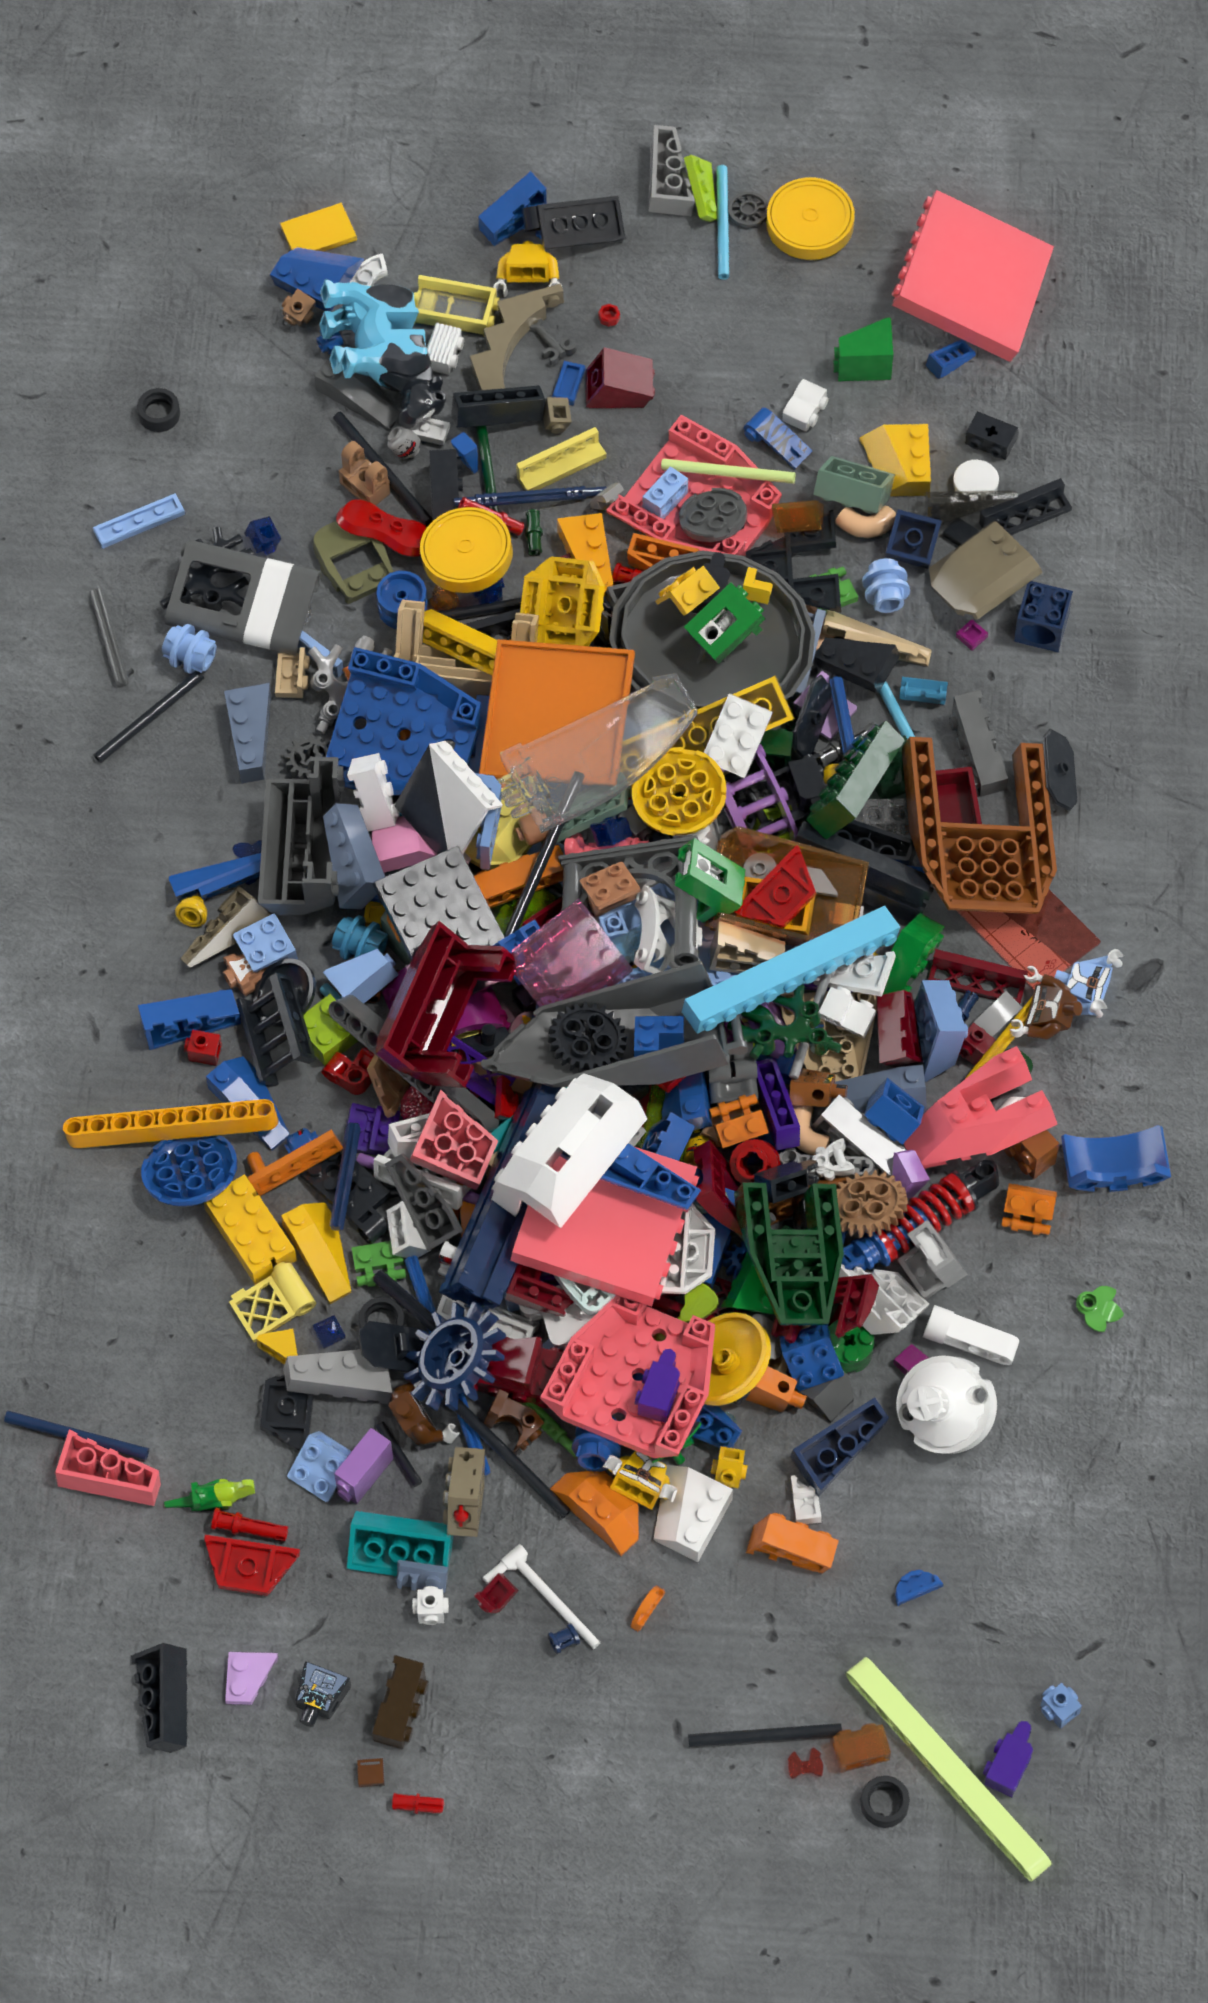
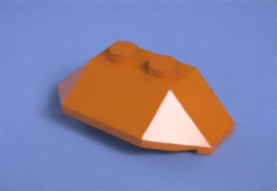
M605 1471L566 1473L550 1489L571 1509L574 1515L616 1553L622 1556L639 1539L638 1503L610 1489L614 1479Z

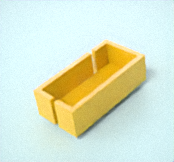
M245 1174L232 1181L218 1196L204 1203L206 1212L255 1285L271 1276L273 1266L270 1260L274 1259L275 1266L281 1262L292 1264L297 1261L294 1247L260 1196L256 1194V1190Z

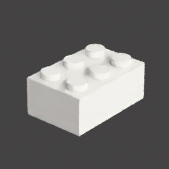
M728 694L704 753L710 756L720 768L745 778L773 711L735 695Z

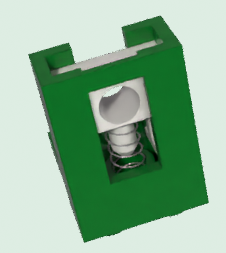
M731 582L684 626L718 664L752 632L757 636L763 630L759 625L765 620V617L761 614L764 611L763 608L756 601L750 603L746 598L749 594L740 584L735 587ZM730 611L734 618L730 616L727 612ZM713 629H717V637L715 639H708V633Z
M693 838L679 848L678 860L684 863L683 874L680 872L676 874L675 886L698 899L697 919L704 923L711 917L716 916L718 912L728 916L733 911H737L743 903L742 897L746 869L696 838Z

